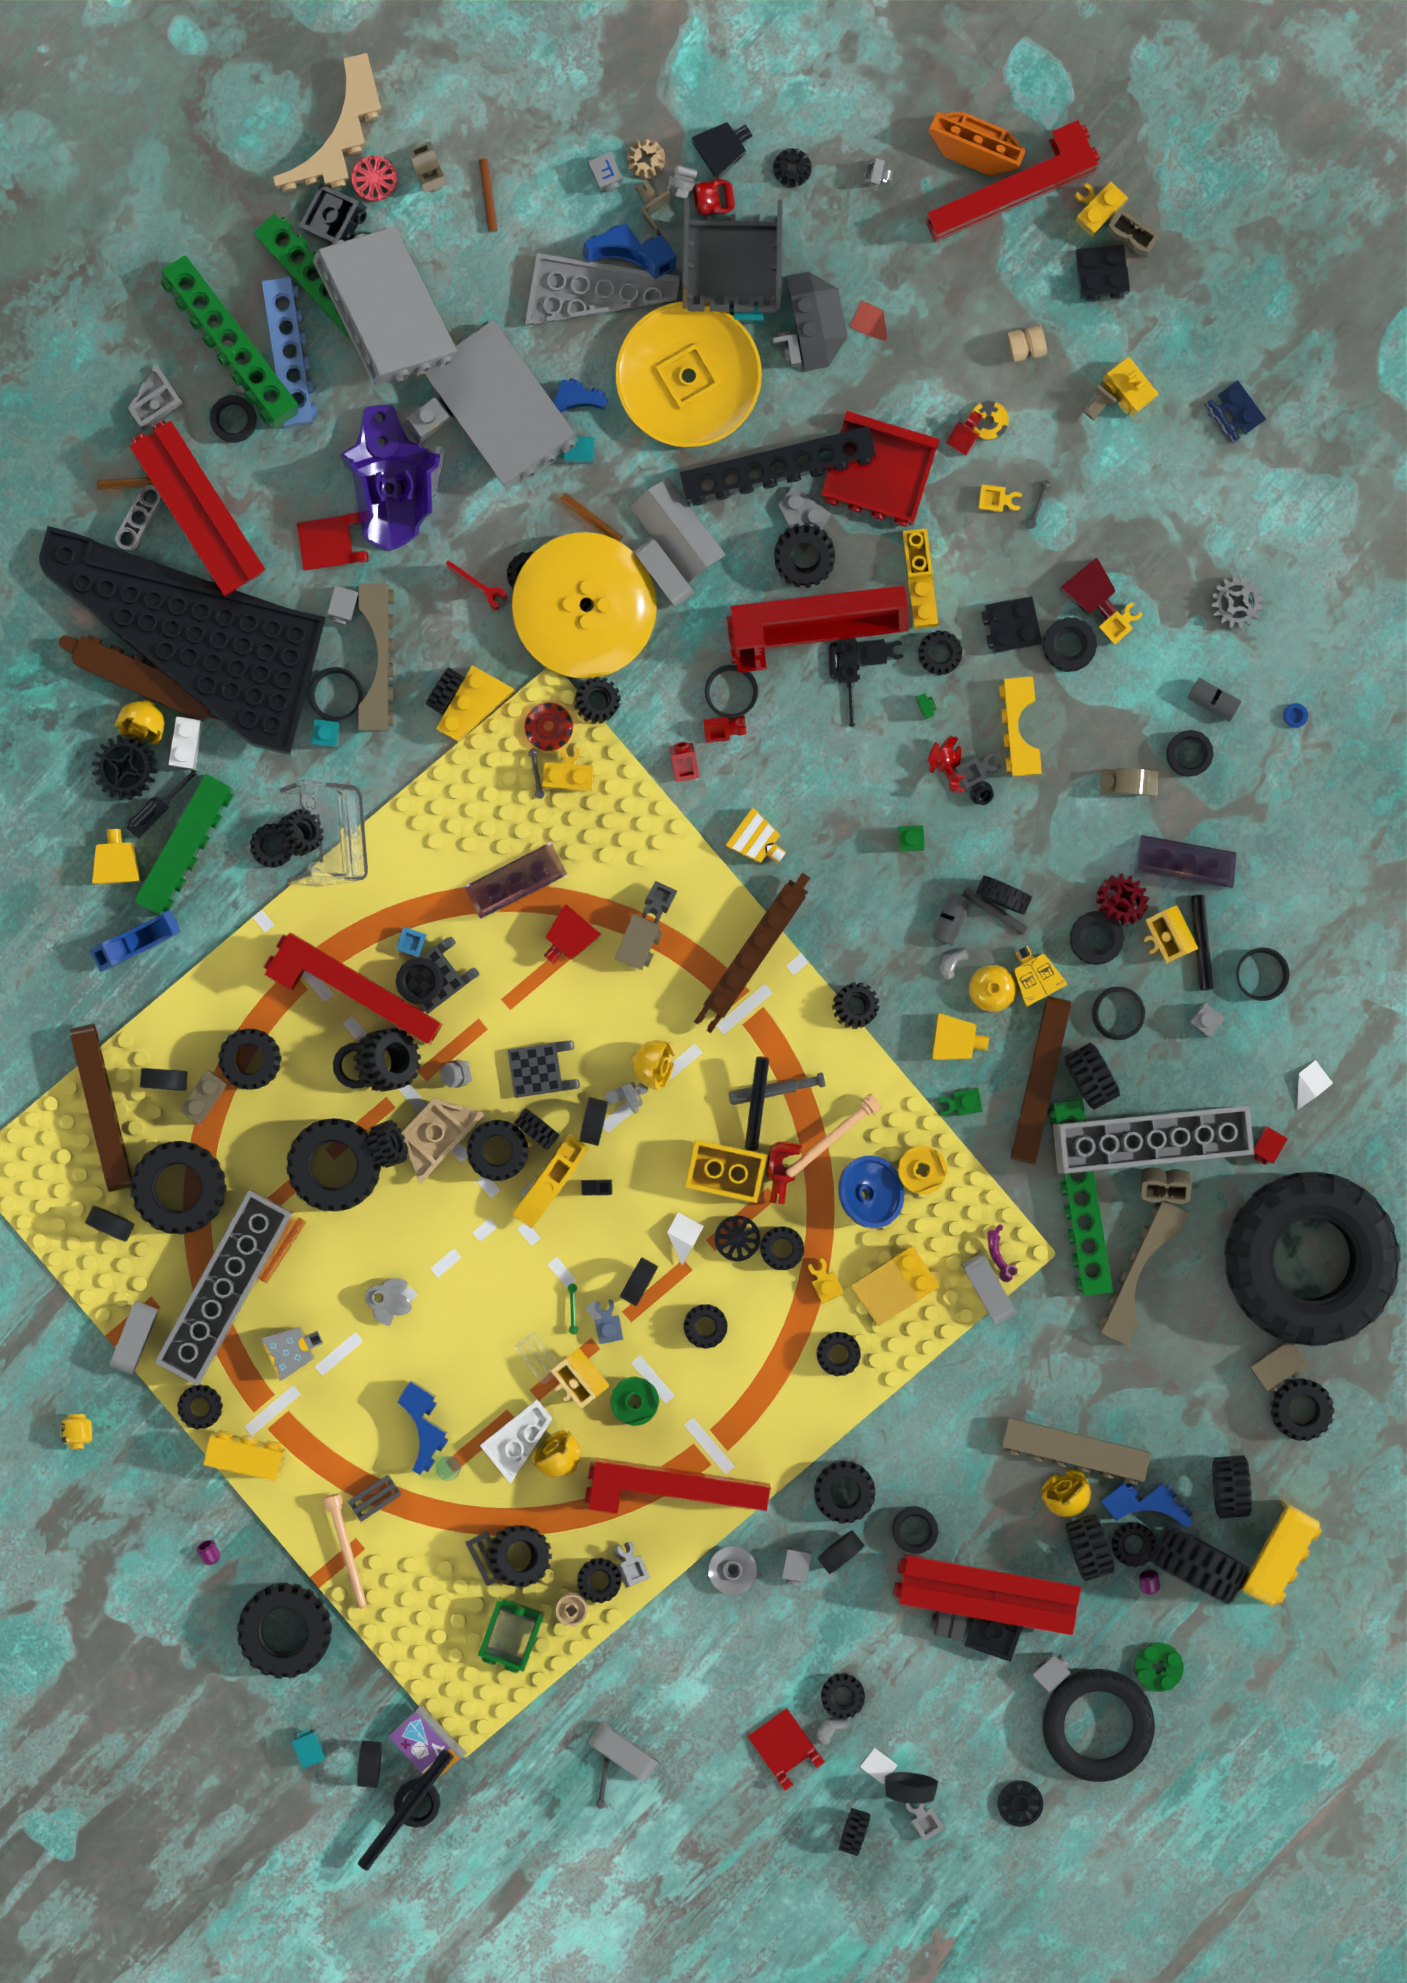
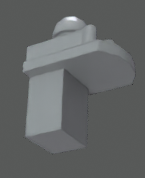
M632 1082L606 1093L605 1097L609 1105L626 1098L631 1111L636 1114L639 1112V1106L643 1104L640 1095L647 1093L648 1087L642 1083L636 1086Z

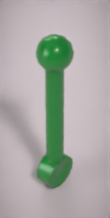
M572 1283L568 1285L571 1307V1326L569 1327V1332L574 1335L578 1332L575 1312V1292L577 1291V1286Z

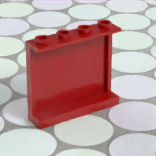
M846 411L840 433L869 426L876 458L872 459V463L858 466V463L848 465L849 468L843 471L835 472L834 469H830L821 497L825 498L824 502L830 505L838 506L839 503L848 505L847 509L853 512L861 513L862 510L871 512V517L885 520V517L894 519V524L908 527L909 524L914 525L940 439ZM847 445L844 447L843 453L847 456H852L856 453L857 448L854 445Z

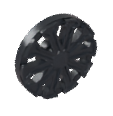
M739 1215L731 1216L723 1220L717 1227L715 1245L723 1257L731 1261H744L752 1257L760 1245V1232L756 1224L749 1218ZM738 1219L743 1221L740 1229H738ZM732 1221L733 1230L727 1225V1222ZM747 1224H751L752 1228L744 1232ZM721 1228H724L729 1234H721ZM756 1233L755 1239L747 1238L748 1235ZM720 1238L728 1239V1241L724 1242L723 1244H719ZM746 1242L754 1243L755 1247L751 1249ZM731 1245L728 1253H725L723 1248ZM741 1247H743L748 1252L746 1256L742 1254ZM735 1248H737V1257L732 1256Z
M1016 1780L1010 1782L1001 1790L997 1801L998 1810L1007 1823L1017 1827L1028 1826L1040 1817L1043 1810V1798L1035 1785L1024 1780ZM1018 1785H1023L1021 1794H1019ZM1010 1787L1013 1788L1015 1796L1008 1792ZM1028 1787H1031L1033 1790L1026 1795ZM1035 1795L1039 1798L1038 1800H1030ZM1007 1796L1011 1801H1003L1002 1797ZM1003 1806H1011L1006 1811L1002 1809ZM1030 1806H1038L1039 1808L1035 1811ZM1028 1811L1032 1814L1033 1818L1028 1819L1026 1812ZM1015 1812L1013 1819H1009L1008 1815ZM1019 1814H1022V1822H1018Z

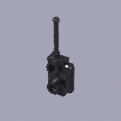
M856 638L836 640L837 643L829 645V674L832 679H838V683H847L849 692V726L854 727L856 723L854 720L853 687L854 683H858V680H860V675H858L857 671L860 670V665H857L858 645ZM838 653H842V669H839Z
M191 770V773L167 797H164L162 800L158 797L151 798L140 812L129 820L126 828L134 836L140 838L169 809L167 804L197 775L196 770Z

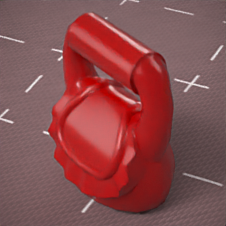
M723 179L695 184L694 202L697 213L701 215L712 213L723 215L733 211L735 207L733 185ZM723 185L726 208L720 207L721 202L719 201L718 186Z

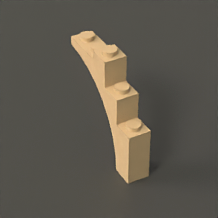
M367 53L344 58L346 94L341 116L334 131L324 145L307 161L290 171L273 177L277 190L282 189V192H289L295 190L297 185L306 184V186L319 184L320 179H324L326 186L332 189L343 188L346 186L345 183L350 182L343 154L356 155L361 153L362 149L367 148L360 119L372 121L379 118L378 115L383 114Z

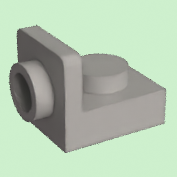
M791 331L777 333V337L773 338V345L788 344V347H784L786 362L791 361L792 367L801 366L797 334H791Z

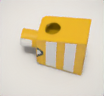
M753 807L725 845L727 848L760 864L766 855L776 863H779L786 854L785 850L775 844L780 834Z

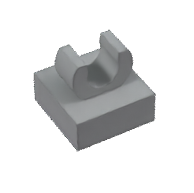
M877 158L867 160L862 184L872 187L879 185L880 181H891L893 171L883 169L884 160Z

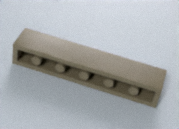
M1007 1417L1001 1446L1006 1448V1453L1019 1455L1021 1451L1029 1453V1458L1043 1461L1045 1457L1053 1459L1052 1464L1067 1467V1463L1077 1465L1076 1470L1090 1473L1091 1469L1101 1471L1100 1476L1114 1479V1476L1118 1475L1124 1477V1482L1138 1485V1481L1145 1482L1151 1457L1149 1451Z

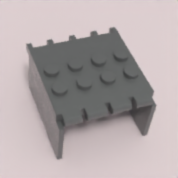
M685 198L683 309L705 312V304H710V312H729V305H734V312H754V305H758V312L775 313L776 310L781 309L782 200L777 202L776 222H761L760 214H755V221H735L736 214H731V221H711V214L706 215V221L690 220L689 198Z

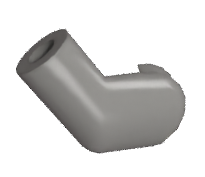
M965 948L946 954L943 957L939 967V972L943 979L951 980L955 976L956 964L969 959Z
M843 1718L825 1720L816 1733L818 1743L827 1745L830 1743V1738L835 1731L848 1730V1720Z

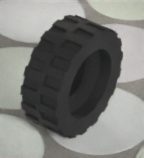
M1066 617L1057 620L1048 628L1043 638L1042 647L1045 658L1048 659L1052 666H1055L1060 671L1071 672L1078 671L1090 663L1096 653L1097 637L1092 627L1086 624L1087 622L1075 617ZM1065 633H1074L1081 639L1082 648L1075 656L1068 657L1059 651L1058 640Z
M983 875L976 894L1023 915H1025L1032 896L986 875Z
M1092 911L1082 915L1073 924L1070 931L1072 951L1085 963L1100 965L1110 962L1118 956L1123 947V928L1119 921L1113 924L1112 917L1105 919L1104 917L1107 914L1105 912ZM1093 926H1101L1108 932V944L1101 950H1093L1085 942V934Z

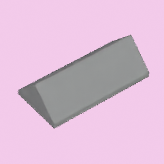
M669 478L648 489L629 506L688 584L726 556Z

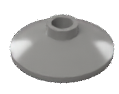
M738 1546L724 1547L717 1551L710 1560L708 1567L709 1578L718 1591L728 1595H738L747 1591L755 1582L757 1565L753 1556L747 1550ZM735 1565L737 1572L730 1574L728 1572L729 1566Z

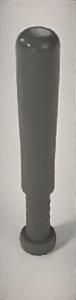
M818 1073L817 1076L795 1081L792 1079L766 1084L765 1098L796 1092L797 1089L817 1085L825 1087L823 1073ZM752 1087L730 1091V1103L737 1105L750 1102Z

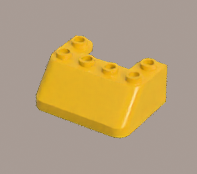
M1283 1500L1279 1504L1285 1509L1240 1588V1591L1270 1607L1282 1603L1286 1592H1284L1285 1587L1288 1583L1292 1584L1298 1574V1571L1295 1569L1300 1561L1303 1563L1310 1552L1307 1549L1312 1540L1316 1541L1322 1531V1528L1319 1527L1320 1521Z

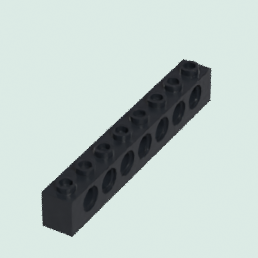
M867 426L680 472V477L687 503L699 506L706 504L707 499L716 497V500H724L730 498V494L740 492V495L754 492L756 487L763 486L764 489L778 486L777 482L787 480V483H793L802 480L801 476L809 474L811 477H818L824 475L825 471L834 469L835 472L843 471L849 468L848 465L858 463V466L872 463V459L876 458L870 428ZM854 445L857 448L856 453L852 456H847L843 453L844 447ZM825 450L833 453L832 459L827 462L819 458L820 453ZM800 456L807 457L809 459L808 465L806 467H798L796 465L797 458ZM776 462H782L786 465L785 470L781 473L773 472L772 466ZM752 468H759L762 474L759 478L752 479L748 476L749 471ZM731 473L738 476V481L733 485L725 483V477ZM706 479H711L714 481V487L708 491L701 488L702 482Z

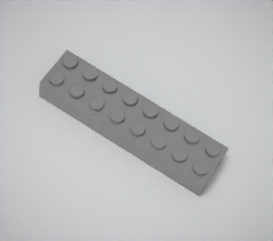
M1249 1106L1053 1125L1058 1174L1254 1154Z
M252 1189L247 1192L155 1360L156 1364L197 1386L201 1384L294 1212Z

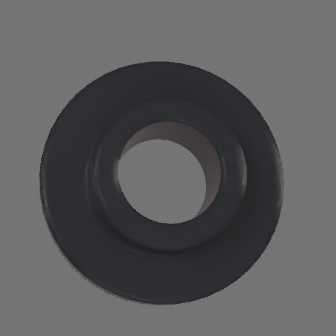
M986 781L978 782L970 792L971 800L978 805H986L994 797L993 788Z

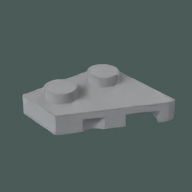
M157 364L152 367V373L146 383L143 382L137 397L132 400L128 407L142 430L183 404Z
M794 486L791 487L778 505L790 529L794 527V524L798 523L799 525L809 523L810 526L815 524L819 526V529H822L832 516L830 512ZM810 543L799 544L801 551L804 553L810 546Z

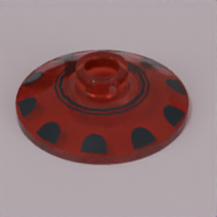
M551 702L542 703L535 706L528 713L524 726L525 734L530 743L540 750H558L570 740L573 732V721L569 712L561 705ZM546 722H552V730H545L544 724Z

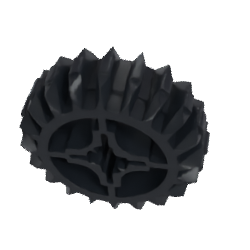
M117 735L116 744L113 739L109 738V748L104 744L100 745V748L105 751L103 755L95 752V756L101 758L100 762H92L93 766L99 767V770L93 771L92 774L94 776L101 775V778L95 782L97 785L105 783L101 789L104 793L111 788L109 796L112 798L119 792V800H124L125 793H127L129 800H133L134 791L141 797L143 794L140 788L143 787L146 791H149L150 787L145 783L147 781L155 783L156 781L154 778L149 777L150 773L158 774L157 769L151 768V765L158 764V760L149 759L155 752L153 750L145 752L149 747L148 743H144L139 747L141 742L139 737L131 743V735L126 736L125 742H123L121 735ZM130 748L129 752H126L125 756L121 759L110 757L118 749ZM137 751L143 758L144 772L134 766ZM127 761H129L130 764L128 766H130L132 770L136 771V773H133L131 771H125L122 774L120 772L122 770L119 768L120 766L114 763L117 762L119 764H126ZM107 763L116 769L114 783L107 776ZM129 776L140 778L136 784L130 787H120L122 782L124 783L125 779Z

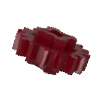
M1122 873L1119 874L1117 879L1114 875H1111L1108 880L1105 879L1096 893L1099 895L1096 903L1102 904L1098 910L1099 912L1105 911L1107 913L1104 917L1105 919L1112 917L1113 924H1116L1119 920L1122 926H1125L1128 921L1133 925L1137 920L1142 919L1149 908L1146 904L1149 897L1143 895L1147 889H1140V881L1132 882L1131 875L1127 879H1124Z

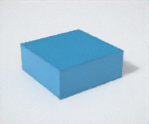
M403 927L396 950L420 957L427 934Z

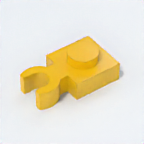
M982 484L978 510L1002 513L1003 506H1007L1012 511H1019L1021 506H1014L1011 500L1014 497L1021 498L1022 494L1020 492H1012L1006 495V487Z
M1133 602L1125 607L1123 615L1116 611L1098 627L1114 646L1133 629L1129 622H1135L1143 615L1142 612L1138 613L1137 616L1130 615L1129 610L1134 606Z
M820 1258L822 1263L820 1270H814L811 1263L808 1264V1269L818 1278L812 1281V1284L822 1304L844 1294V1291L834 1271L829 1274L826 1273L827 1264L823 1258Z

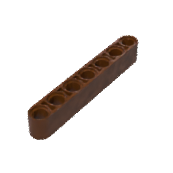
M1047 996L1011 1152V1160L1035 1165L1070 1013L1071 1001L1052 996Z
M92 1023L70 1029L71 1041L107 1189L109 1192L130 1188L132 1187V1175L96 1026Z

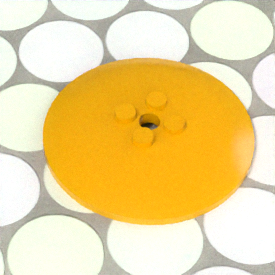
M683 302L667 304L651 311L630 330L620 348L616 363L618 395L630 419L648 436L661 443L676 447L693 448L710 445L735 432L752 412L761 387V362L752 337L746 328L738 320H734V317L729 313L710 312V304H705V312L683 309ZM685 370L695 372L696 378L693 382L687 383L683 381L681 376Z
M578 532L566 534L542 545L522 566L512 593L513 622L526 650L547 669L572 678L602 677L616 672L629 664L646 645L656 619V594L648 570L627 546L611 537L597 533ZM583 598H588L592 602V609L589 612H584L580 608V601Z

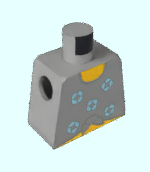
M434 397L408 416L404 427L416 443L420 445L453 421L455 417L441 398Z
M301 1327L261 1338L280 1381L313 1360L315 1357L311 1349L323 1344L318 1330L305 1336Z

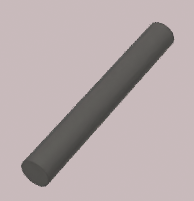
M968 887L963 892L962 896L971 900L974 904L1023 935L1028 927Z

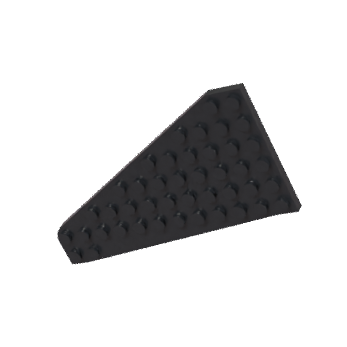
M47 526L39 555V563L43 574L251 746L286 755L291 754L326 617L289 609L237 590L224 597L214 582L95 542L94 539L80 534Z

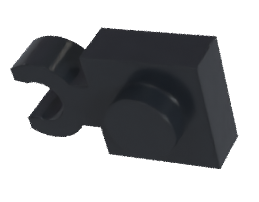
M884 639L860 642L862 666L887 664L886 657H891L894 660L902 659L903 654L896 655L893 652V648L901 646L902 642L894 641L889 646H885Z

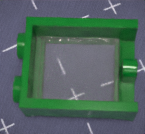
M499 1596L478 1656L482 1657L481 1660L491 1665H495L496 1662L503 1664L505 1669L510 1672H524L545 1613Z

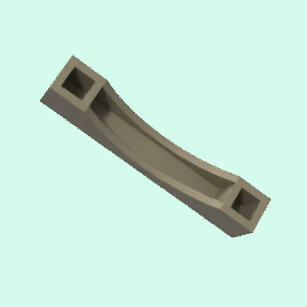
M359 584V609L373 629L378 651L377 671L373 684L366 697L358 705L359 731H389V726L394 725V712L389 711V702L394 701V688L389 687V677H394V663H389V653H394V639L389 638V629H394V614H389V604H394V590H389L388 584Z
M1165 1201L1153 1205L1149 1214L1152 1220L1149 1226L1144 1225L1139 1236L1142 1239L1139 1248L1134 1247L1129 1257V1261H1132L1128 1270H1123L1118 1282L1121 1283V1287L1118 1293L1113 1292L1108 1302V1305H1111L1108 1315L1104 1313L1099 1321L1098 1327L1101 1328V1334L1128 1346L1138 1325L1134 1297L1140 1272L1150 1256L1160 1246L1180 1235L1189 1215L1188 1212Z

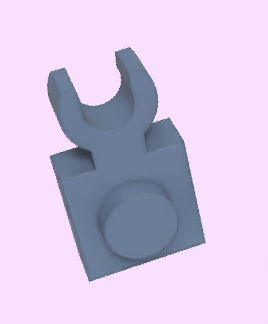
M608 1300L609 1309L605 1311L600 1308L599 1302L595 1304L596 1311L602 1318L595 1320L599 1344L623 1340L619 1315L612 1317L611 1314L614 1309L612 1300Z

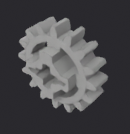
M1232 576L1230 583L1227 579L1223 580L1224 587L1220 585L1215 587L1219 593L1211 595V598L1216 600L1215 603L1211 604V608H1217L1214 617H1222L1220 624L1228 621L1229 628H1232L1237 623L1238 628L1242 629L1243 622L1250 626L1252 624L1251 617L1256 620L1259 618L1256 611L1263 610L1264 607L1258 604L1264 600V597H1258L1257 593L1261 591V588H1253L1255 581L1252 580L1248 584L1246 583L1245 576L1240 581H1237L1236 576ZM1234 586L1243 587L1241 591L1237 592L1228 589ZM1249 594L1253 598V608L1248 602ZM1222 597L1226 601L1227 609L1225 611L1221 604ZM1240 597L1242 599L1240 603L1243 606L1235 608L1232 598ZM1234 613H1242L1243 615H1246L1243 618L1232 617Z

